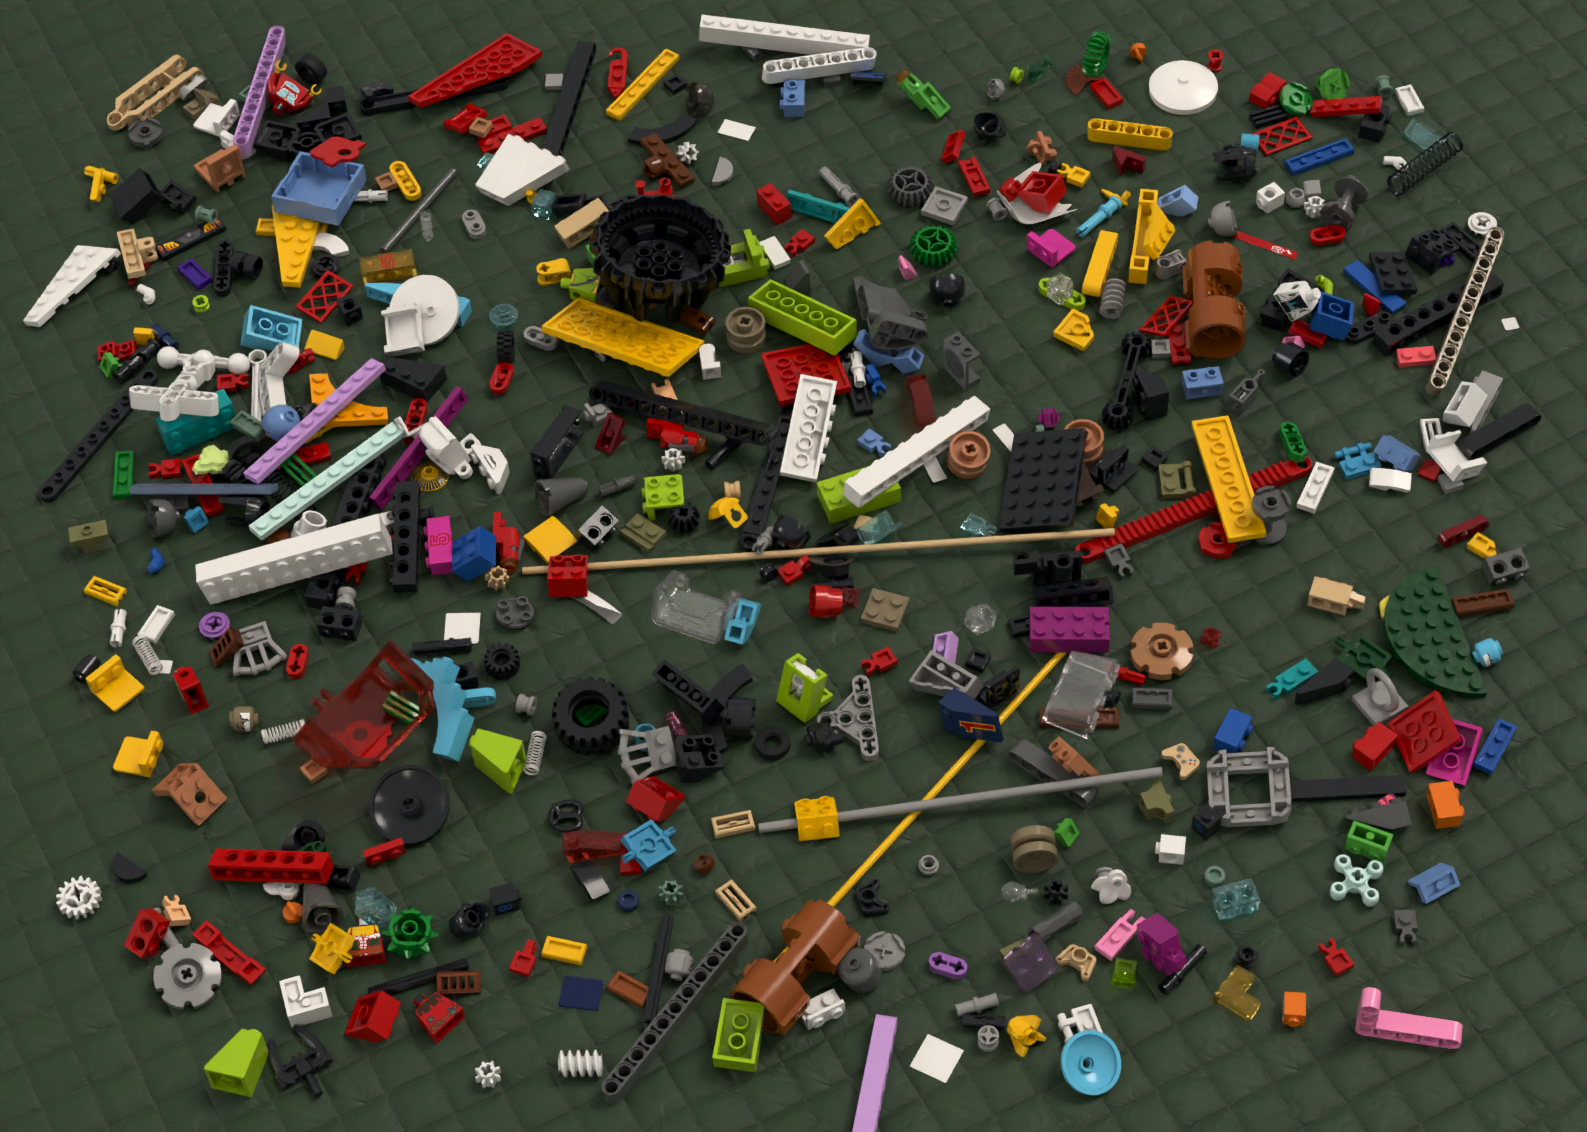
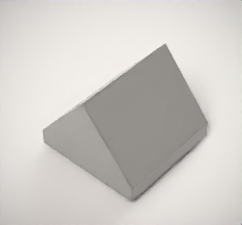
M1319 180L1303 182L1306 197H1320L1321 187Z

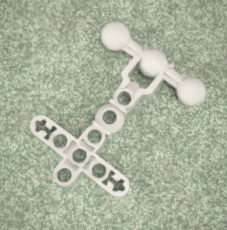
M163 347L157 354L158 364L165 369H172L178 364H183V371H181L169 388L132 386L129 388L130 406L138 410L160 412V419L163 421H173L179 414L215 416L219 414L218 395L213 392L196 391L197 388L204 381L211 380L215 368L228 369L232 374L235 373L236 376L247 373L250 367L249 358L241 353H235L229 358H223L213 355L207 350H199L192 355L181 354L173 347Z

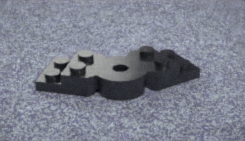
M349 113L317 124L314 132L301 133L298 126L266 120L253 143L254 149L270 152L271 157L289 160L291 158L296 159L299 152L310 153L313 148L331 137H342L350 141L361 140L362 136Z

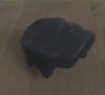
M984 112L974 117V131L979 138H1003L1006 135V124L997 113Z

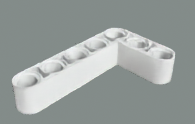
M279 342L260 366L258 383L263 415L273 406L278 404L286 405L283 377L296 362L299 356V347ZM268 431L265 432L266 436H271V434Z

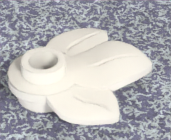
M1118 869L1110 871L1108 876L1097 878L1091 885L1092 889L1100 891L1099 899L1102 904H1111L1117 898L1125 901L1131 894V887L1127 883L1126 874Z
M267 882L263 884V888L271 895H280L285 900H292L297 897L299 886L302 883Z

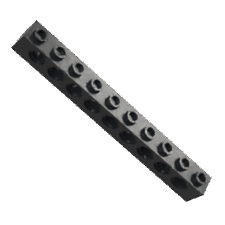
M384 453L350 476L331 527L364 518L366 513L369 512L371 501L369 497L376 489L377 484L380 483L381 472L387 465ZM347 568L312 576L304 595L307 607L322 609V606L331 607V604L335 603L337 588L341 587L342 575L346 573Z

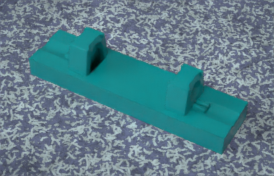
M789 190L786 199L791 203V210L836 223L850 209L844 206V204H836L819 199L808 193L803 194Z

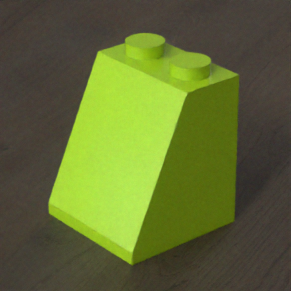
M477 729L469 742L475 766L507 793L512 794L526 760L523 741Z
M241 1029L205 1065L204 1071L211 1088L252 1097L269 1055L262 1033L255 1029Z

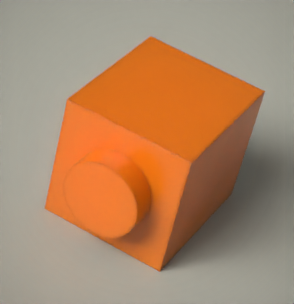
M1284 992L1282 1024L1292 1027L1304 1026L1306 1018V993Z

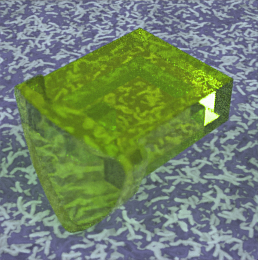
M1116 958L1114 975L1110 983L1115 986L1135 988L1137 983L1135 980L1137 961Z

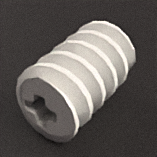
M560 1050L558 1056L559 1076L561 1071L564 1077L568 1076L569 1071L572 1077H576L578 1071L581 1077L585 1076L586 1071L589 1077H593L595 1071L598 1077L602 1076V1053L599 1056L597 1050H594L593 1055L590 1056L589 1051L585 1050L584 1056H581L580 1050H577L576 1055L573 1056L571 1050H569L567 1056H564L563 1050Z

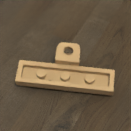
M134 228L117 232L128 279L146 275L143 263L158 259L153 237L137 239Z

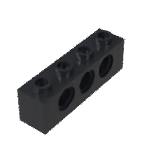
M1108 576L1032 587L1034 607H1092L1114 603L1113 586Z
M665 659L652 673L661 685L711 723L725 709L714 696Z

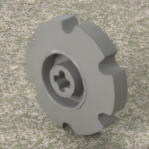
M191 943L189 948H183L182 944L175 945L161 955L163 964L155 966L153 979L156 991L164 992L162 1000L166 1004L179 1010H184L187 1005H192L193 1009H198L215 997L212 990L215 987L219 988L221 986L222 971L219 961H211L214 957L213 952L200 944ZM189 973L191 974V978L187 977L186 979H184V975L188 976Z

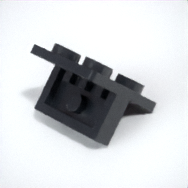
M1122 445L1119 449H1109L1087 469L1090 476L1115 492L1138 472V467L1128 461L1129 448Z

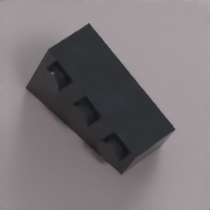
M389 357L384 362L386 370L380 375L382 384L414 399L422 398L426 403L447 380L444 365Z

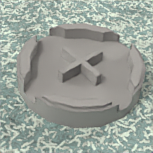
M886 931L874 933L865 943L864 949H867L879 961L882 971L896 969L905 958V945L902 939L894 933L890 934Z

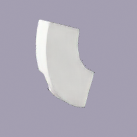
M318 232L313 250H323L337 257L350 254L346 243L339 237L329 233Z

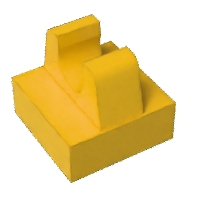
M1104 503L1099 506L1095 519L1105 529L1113 528L1117 520V513L1120 510L1116 506L1109 507Z

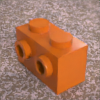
M1453 781L1428 784L1426 796L1435 828L1460 826L1465 812L1464 807L1459 804V790L1454 787Z

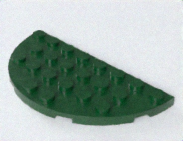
M1439 568L1423 569L1406 577L1392 591L1384 612V634L1395 658L1401 660L1408 668L1407 671L1415 678L1444 693L1449 691L1461 694V697H1486L1487 690Z

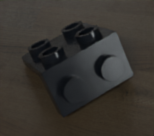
M1430 229L1411 238L1405 255L1430 274L1436 273L1441 259L1457 252L1459 246L1441 234L1439 230Z
M1015 666L1007 672L1003 670L983 683L984 687L976 696L978 700L990 709L993 706L1000 705L1007 697L1015 695L1019 690L1020 669Z

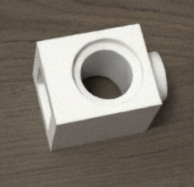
M1273 182L1257 191L1256 204L1260 209L1269 213L1284 204L1285 192Z
M1161 834V841L1156 842L1155 854H1159V862L1183 865L1186 837Z

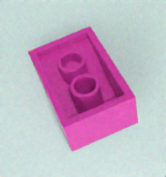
M1452 719L1462 742L1430 762L1426 775L1466 786L1484 730L1482 727Z

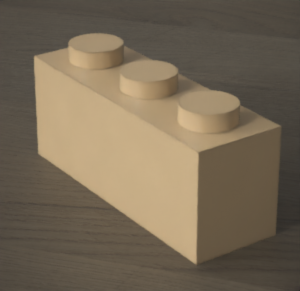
M597 198L560 221L554 227L565 245L571 249L593 234L594 225L600 223V215L603 211L608 212L609 210Z

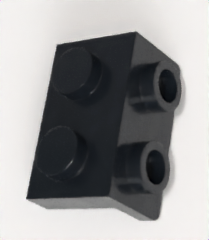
M170 180L160 191L163 198L159 201L163 204L168 203V206L173 211H180L183 214L197 200L195 195L173 180Z

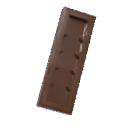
M1509 589L1453 597L1451 599L1458 617L1512 609L1515 605Z

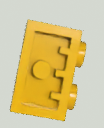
M116 654L85 678L90 691L113 712L120 710L145 689L138 680L125 670L121 658Z

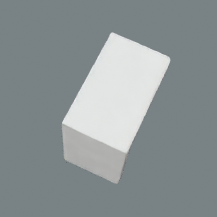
M300 975L279 981L287 1016L292 1028L295 1024L303 1026L332 1017L325 987L304 993Z

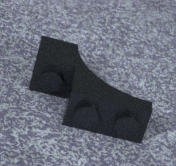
M343 85L326 88V95L321 105L310 114L296 118V124L301 133L314 132L315 126L330 120L332 114L347 112Z

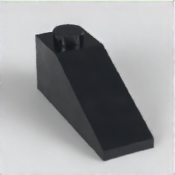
M1335 657L1296 691L1294 703L1300 705L1339 694L1344 689L1347 690L1353 683L1354 671Z

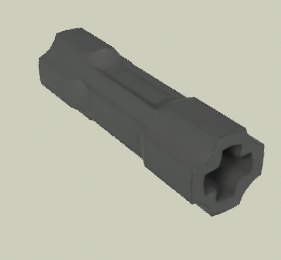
M1076 901L1066 904L1058 912L1045 920L1030 926L1027 932L1028 938L1034 944H1040L1061 928L1082 918V907Z

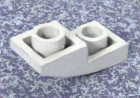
M1371 468L1369 486L1384 491L1394 489L1408 493L1411 488L1412 473L1385 468Z

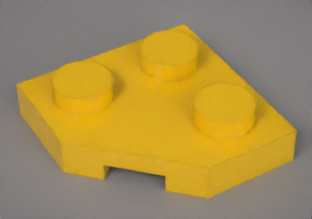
M1072 309L1053 331V337L1084 352L1094 340L1089 317Z

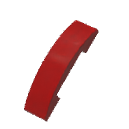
M207 920L192 933V936L200 945L213 952L214 958L248 984L252 985L266 971L255 959L246 956L224 938L221 931Z

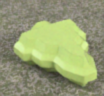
M214 445L207 446L202 450V454H200L199 460L195 462L192 470L195 472V475L207 473L222 474V468L230 461L228 452L226 450H219Z

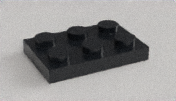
M1370 252L1368 258L1381 295H1416L1418 289L1405 252Z

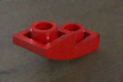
M133 339L118 345L112 341L97 346L98 360L101 362L104 353L111 352L114 358H119V361L129 360V357L137 350V343Z

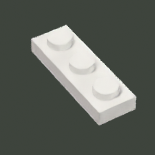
M1316 462L1296 508L1315 514L1334 473V467Z

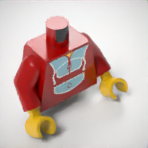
M281 60L275 62L276 69L272 71L267 80L268 100L274 105L272 111L277 115H281L282 112L288 114L291 110L296 112L306 108L314 99L313 96L321 92V89L318 93L313 91V88L317 85L315 84L311 87V92L307 93L309 90L285 73H280V71L285 70L287 64L284 63L283 67L279 68L278 64Z

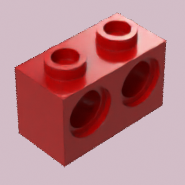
M153 908L140 910L124 946L140 958L154 957L159 950L162 938L168 931L167 927L170 920Z

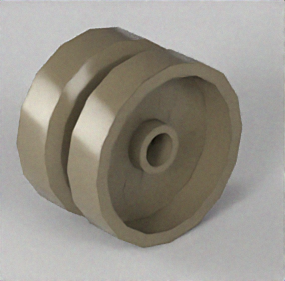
M740 307L729 313L725 322L728 345L734 351L746 354L761 349L766 342L764 315L753 307Z
M1040 825L1027 826L1018 829L1010 836L1013 865L1016 870L1023 873H1040L1051 869L1057 864L1058 853L1052 829Z

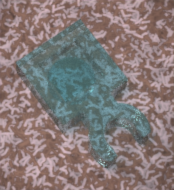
M970 513L961 525V531L974 537H979L980 534L983 537L992 536L989 532L997 533L995 526L987 525V520L973 513Z

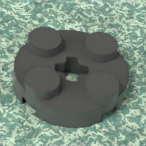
M146 118L144 121L136 120L128 128L130 142L144 149H151L164 136L160 122L153 118Z

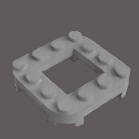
M1267 747V751L1227 754L1226 749L1218 751L1219 754L1207 762L1209 806L1222 816L1221 826L1275 825L1288 820L1292 803L1287 756L1285 757L1280 752L1275 751L1274 747ZM1269 773L1271 803L1230 805L1228 775Z

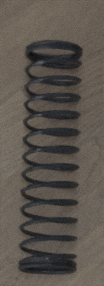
M1448 132L1438 142L1429 146L1428 149H1425L1424 152H1421L1409 163L1405 164V166H1402L1396 173L1390 175L1387 179L1390 190L1396 195H1403L1410 187L1419 183V180L1427 177L1428 173H1432L1442 163L1447 162V159H1451L1452 156L1459 153L1463 149L1460 137L1453 132ZM1447 136L1453 137L1458 142L1460 150H1456L1455 145L1447 139ZM1448 141L1453 145V147H1454L1455 149H1453V148L1449 145ZM1438 143L1442 144L1443 149L1438 146ZM1444 145L1448 148V150L1450 151V153H1448V152L1446 151V149L1444 148ZM1439 149H1441L1444 152L1446 157H1444L1441 154ZM1429 150L1433 151L1434 156L1429 153ZM1434 152H1436L1439 155L1441 160L1437 158ZM1425 153L1428 154L1430 161L1424 157ZM1420 157H1423L1425 164L1420 161ZM1415 160L1419 162L1421 168L1415 164ZM1410 164H1414L1416 171L1410 167ZM1406 167L1409 168L1412 176L1406 171ZM1401 171L1405 172L1407 179L1401 175ZM1392 177L1395 178L1397 185L1403 190L1402 193L1394 188L1391 181Z

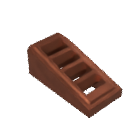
M229 627L209 651L214 667H219L244 646L239 630Z
M439 971L437 973V992L439 994L481 992V971ZM462 976H465V987H462ZM470 976H474V987H470ZM444 977H448V987H444ZM453 977H457V987H453Z

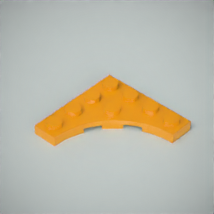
M328 373L309 374L311 402L318 406L336 389L330 383ZM351 401L323 427L388 425L387 407H374Z

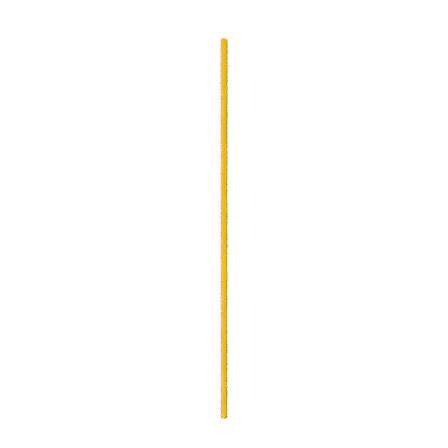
M1056 653L998 716L1000 726L1067 653ZM977 739L922 800L934 799L986 741ZM922 811L910 812L827 903L835 907ZM786 947L781 953L785 954L789 948Z

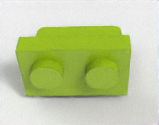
M680 474L644 477L645 487H642V498H646V502H643V513L647 514L649 521L656 520L655 509L681 507L684 505L683 481Z

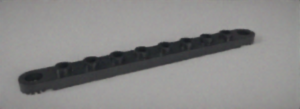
M145 369L136 377L45 481L38 491L42 501L47 503L49 501L52 502V500L55 501L58 498L57 496L67 488L134 411L130 406L129 388L136 385L155 386L158 381V375L155 370ZM149 375L153 377L150 380H145V377ZM49 490L53 491L50 495H44Z
M794 404L782 406L777 420L776 429L778 434L770 443L748 512V519L745 522L740 538V547L745 552H753L752 546L757 542L758 536L764 532L781 477L780 470L792 414H787L786 411L793 409ZM748 540H752L755 542L751 546L745 544V542Z

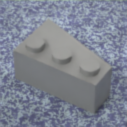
M932 650L908 681L915 691L945 696L955 687L973 699L976 698L984 687L978 677Z

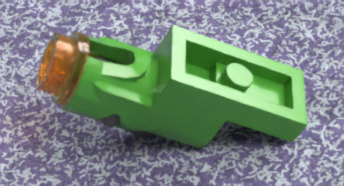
M906 69L896 76L895 79L898 86L920 110L927 107L937 120L951 108L929 82L923 85L915 75Z

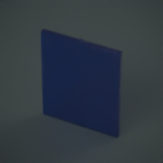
M565 976L559 1006L598 1011L604 980Z

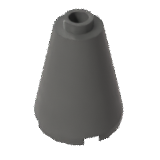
M581 477L539 479L534 483L535 500L539 499L541 505L538 508L544 516H551L585 496L588 484Z
M304 883L303 926L306 927L308 932L313 934H323L330 923L339 927L343 921V911L325 884Z

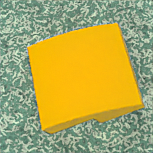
M551 516L523 536V539L534 552L537 551L546 564L549 563L550 556L561 555L577 544L576 538L554 516Z

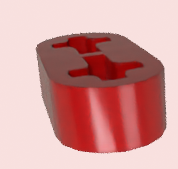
M296 644L290 650L286 670L291 679L298 680L305 674L309 659L308 649L305 645ZM296 665H298L299 669H297L296 672H293L296 668Z

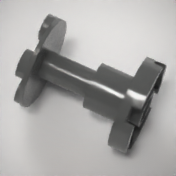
M1353 175L1339 178L1335 182L1334 190L1339 198L1336 201L1326 202L1320 210V220L1325 226L1340 225L1347 232L1354 225L1355 215L1352 211V204L1359 205L1364 203L1370 191Z
M1275 486L1259 488L1252 498V510L1256 516L1263 520L1267 532L1266 537L1255 539L1259 545L1277 543L1283 540L1286 535L1287 526L1283 518L1289 513L1291 499L1286 491L1275 489Z

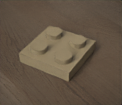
M873 588L861 616V623L898 632L909 605L910 597Z

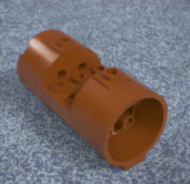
M1213 240L1205 241L1189 250L1186 265L1182 266L1184 294L1194 301V304L1189 309V320L1185 321L1186 349L1195 358L1224 359L1237 354L1245 345L1244 321L1246 310L1244 305L1235 299L1242 288L1243 267L1241 265L1240 253L1235 246L1224 241L1223 244L1213 243Z
M809 899L797 914H794L790 919L787 918L781 926V938L789 948L785 954L781 953L776 963L763 958L755 959L752 964L749 963L742 972V979L731 990V999L761 1003L765 1007L762 1030L772 1034L780 1033L785 1036L810 1006V996L805 993L801 986L814 970L823 973L831 972L835 975L838 972V964L850 949L860 946L861 935L856 933L854 927H848L844 921L846 917L836 908L820 899L817 902Z

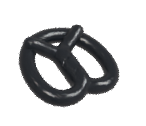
M573 799L553 803L548 814L551 827L563 833L578 831L583 825L581 816L583 805ZM572 805L577 807L576 812H561L560 810L563 806ZM562 820H577L574 826L565 827L558 825Z

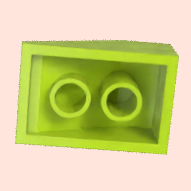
M723 998L712 1057L714 1067L756 1073L765 1007L761 1003Z

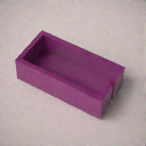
M1030 607V652L1109 653V607Z

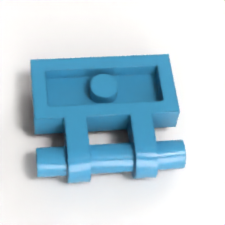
M1370 442L1365 444L1358 443L1354 447L1340 448V451L1334 452L1335 459H1343V461L1339 462V468L1346 480L1370 474L1371 468H1382L1375 452L1368 454L1366 452L1372 449ZM1358 453L1359 456L1351 458L1350 455Z

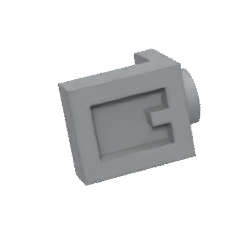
M588 403L584 404V418L587 422L590 421L594 427L604 423L607 413H612L605 404L599 403L593 407H590Z

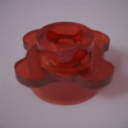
M842 588V605L857 607L859 605L860 590L857 588Z
M1213 627L1205 628L1200 642L1212 647H1218V641L1222 637V633Z

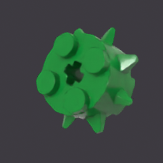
M414 908L403 910L399 915H391L392 919L389 929L382 931V934L390 936L391 943L387 948L389 952L394 951L396 955L406 957V959L421 957L430 952L429 947L432 937L439 936L438 932L431 930L432 915L423 916L422 912Z

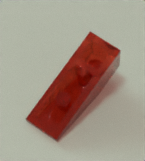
M590 830L562 833V851L570 863L628 853L627 848L620 841L627 833Z

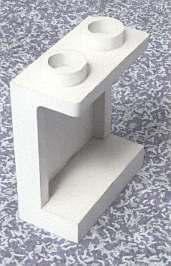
M405 304L404 307H388L386 310L381 311V315L385 318L387 338L384 353L394 357L425 351L420 308L414 304Z

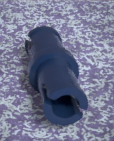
M153 324L150 329H153L154 336L161 345L170 346L178 350L179 343L171 337L168 331H164L158 324Z

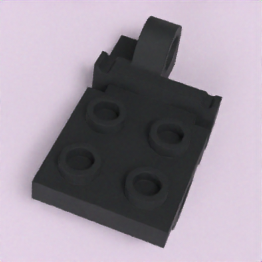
M1019 551L1013 557L1014 576L1031 574L1033 585L1036 584V586L1081 579L1082 553L1081 551L1049 553L1039 558L1038 551H1031V556L1028 552Z

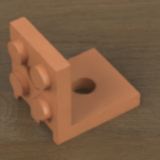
M235 144L225 150L221 149L193 165L195 171L216 193L220 192L219 187L224 184L228 186L234 184L236 177L240 175L243 178L246 177L240 151Z
M180 763L151 790L156 796H171L196 826L203 823L227 799L197 763ZM197 792L203 794V800L200 803L195 800Z

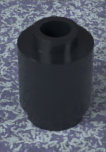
M91 654L83 657L73 670L74 679L81 684L87 683L85 678L99 668L100 660Z

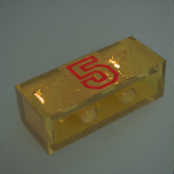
M412 249L359 258L364 286L366 283H381L417 276Z

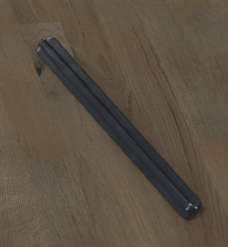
M665 914L661 918L643 1022L648 1025L657 1016L674 917L669 914Z

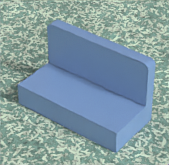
M1439 863L1408 880L1409 885L1417 887L1422 902L1426 904L1460 886L1454 867L1444 863Z

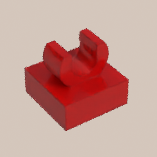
M1010 177L998 190L1008 202H1011L1017 197V189L1022 184Z

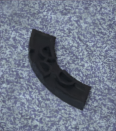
M681 114L674 122L660 128L644 129L635 127L628 137V143L641 145V139L653 133H656L664 143L672 142L675 138L687 134L697 124V119Z

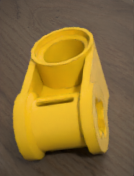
M564 258L542 262L536 267L539 274L537 281L543 286L559 283L562 278L572 277L569 264Z

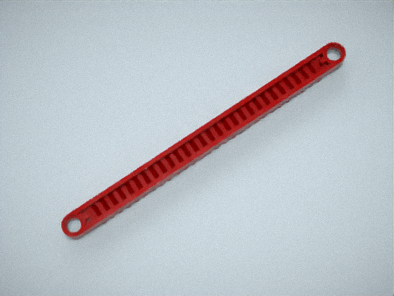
M1306 456L1305 461L1299 463L1291 460L1280 461L1277 465L1273 464L1270 468L1267 466L1264 470L1260 469L1258 473L1253 472L1250 476L1248 475L1254 495L1259 488L1265 486H1275L1277 488L1310 474L1312 469L1311 459ZM1299 463H1304L1307 465V467L1302 469L1299 468L1297 465ZM1207 490L1204 494L1200 493L1198 497L1193 496L1190 500L1187 498L1183 503L1180 501L1177 505L1173 504L1170 508L1167 506L1163 511L1160 509L1157 513L1152 512L1150 516L1145 515L1143 519L1140 517L1137 521L1132 520L1130 524L1125 523L1123 527L1120 525L1117 529H1114L1115 536L1095 537L1077 545L1075 551L1085 550L1090 553L1088 556H1082V564H1087L1105 557L1104 550L1122 543L1124 548H1128L1215 513L1218 509L1212 490L1210 492Z

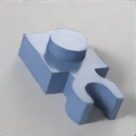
M868 429L857 440L859 446L870 453L876 450L880 457L885 456L884 449L892 451L891 445L884 442V438L871 429Z

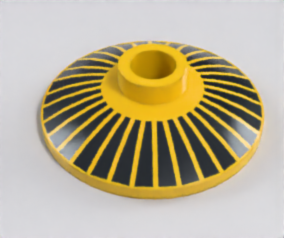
M433 461L419 464L411 475L412 481H419L421 491L433 492L441 489L449 478V474Z

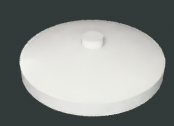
M1181 60L1166 63L1158 67L1149 80V95L1152 101L1159 108L1169 113L1178 115L1199 113L1211 106L1217 97L1218 82L1215 75L1207 67L1196 62Z

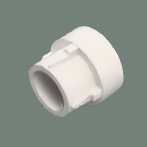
M305 511L301 519L294 524L290 536L293 538L325 529L327 520L316 511Z

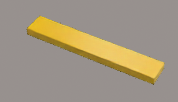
M665 49L606 109V115L620 121L680 59L679 54Z

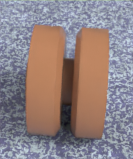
M1087 419L1075 420L1066 425L1065 429L1085 428L1087 430L1083 463L1086 467H1089L1102 456L1104 433L1096 422Z
M963 431L957 434L951 440L946 458L950 471L963 479H974L980 476L985 471L990 456L989 442L980 433L974 431Z

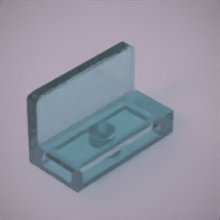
M1412 119L1403 131L1407 137L1424 150L1442 138L1423 122Z
M885 510L855 530L863 544L866 545L878 542L903 524L901 521L894 523L888 511Z

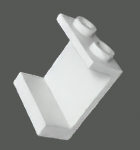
M1460 430L1433 436L1429 441L1430 444L1425 449L1453 482L1478 476L1487 464L1483 457L1469 461L1455 445L1456 440L1461 435Z

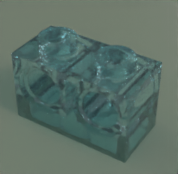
M1252 878L1212 888L1211 900L1219 920L1224 918L1231 919L1243 913L1250 914L1259 909L1260 897Z
M375 887L358 891L356 893L355 914L368 925H378L379 931L389 929L392 919L391 915L396 914L397 905Z

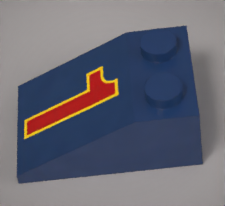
M954 687L938 702L943 727L948 733L952 732L958 737L1001 743L1004 740L998 714Z

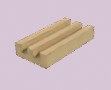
M751 810L711 818L716 839L755 830Z
M732 879L715 890L719 899L740 922L744 920L745 916L749 917L751 912L757 911L756 906ZM731 887L749 908L746 909L728 888ZM723 891H724V892L726 893V895L734 902V904L742 911V913H740L739 910L731 903V901L723 894Z

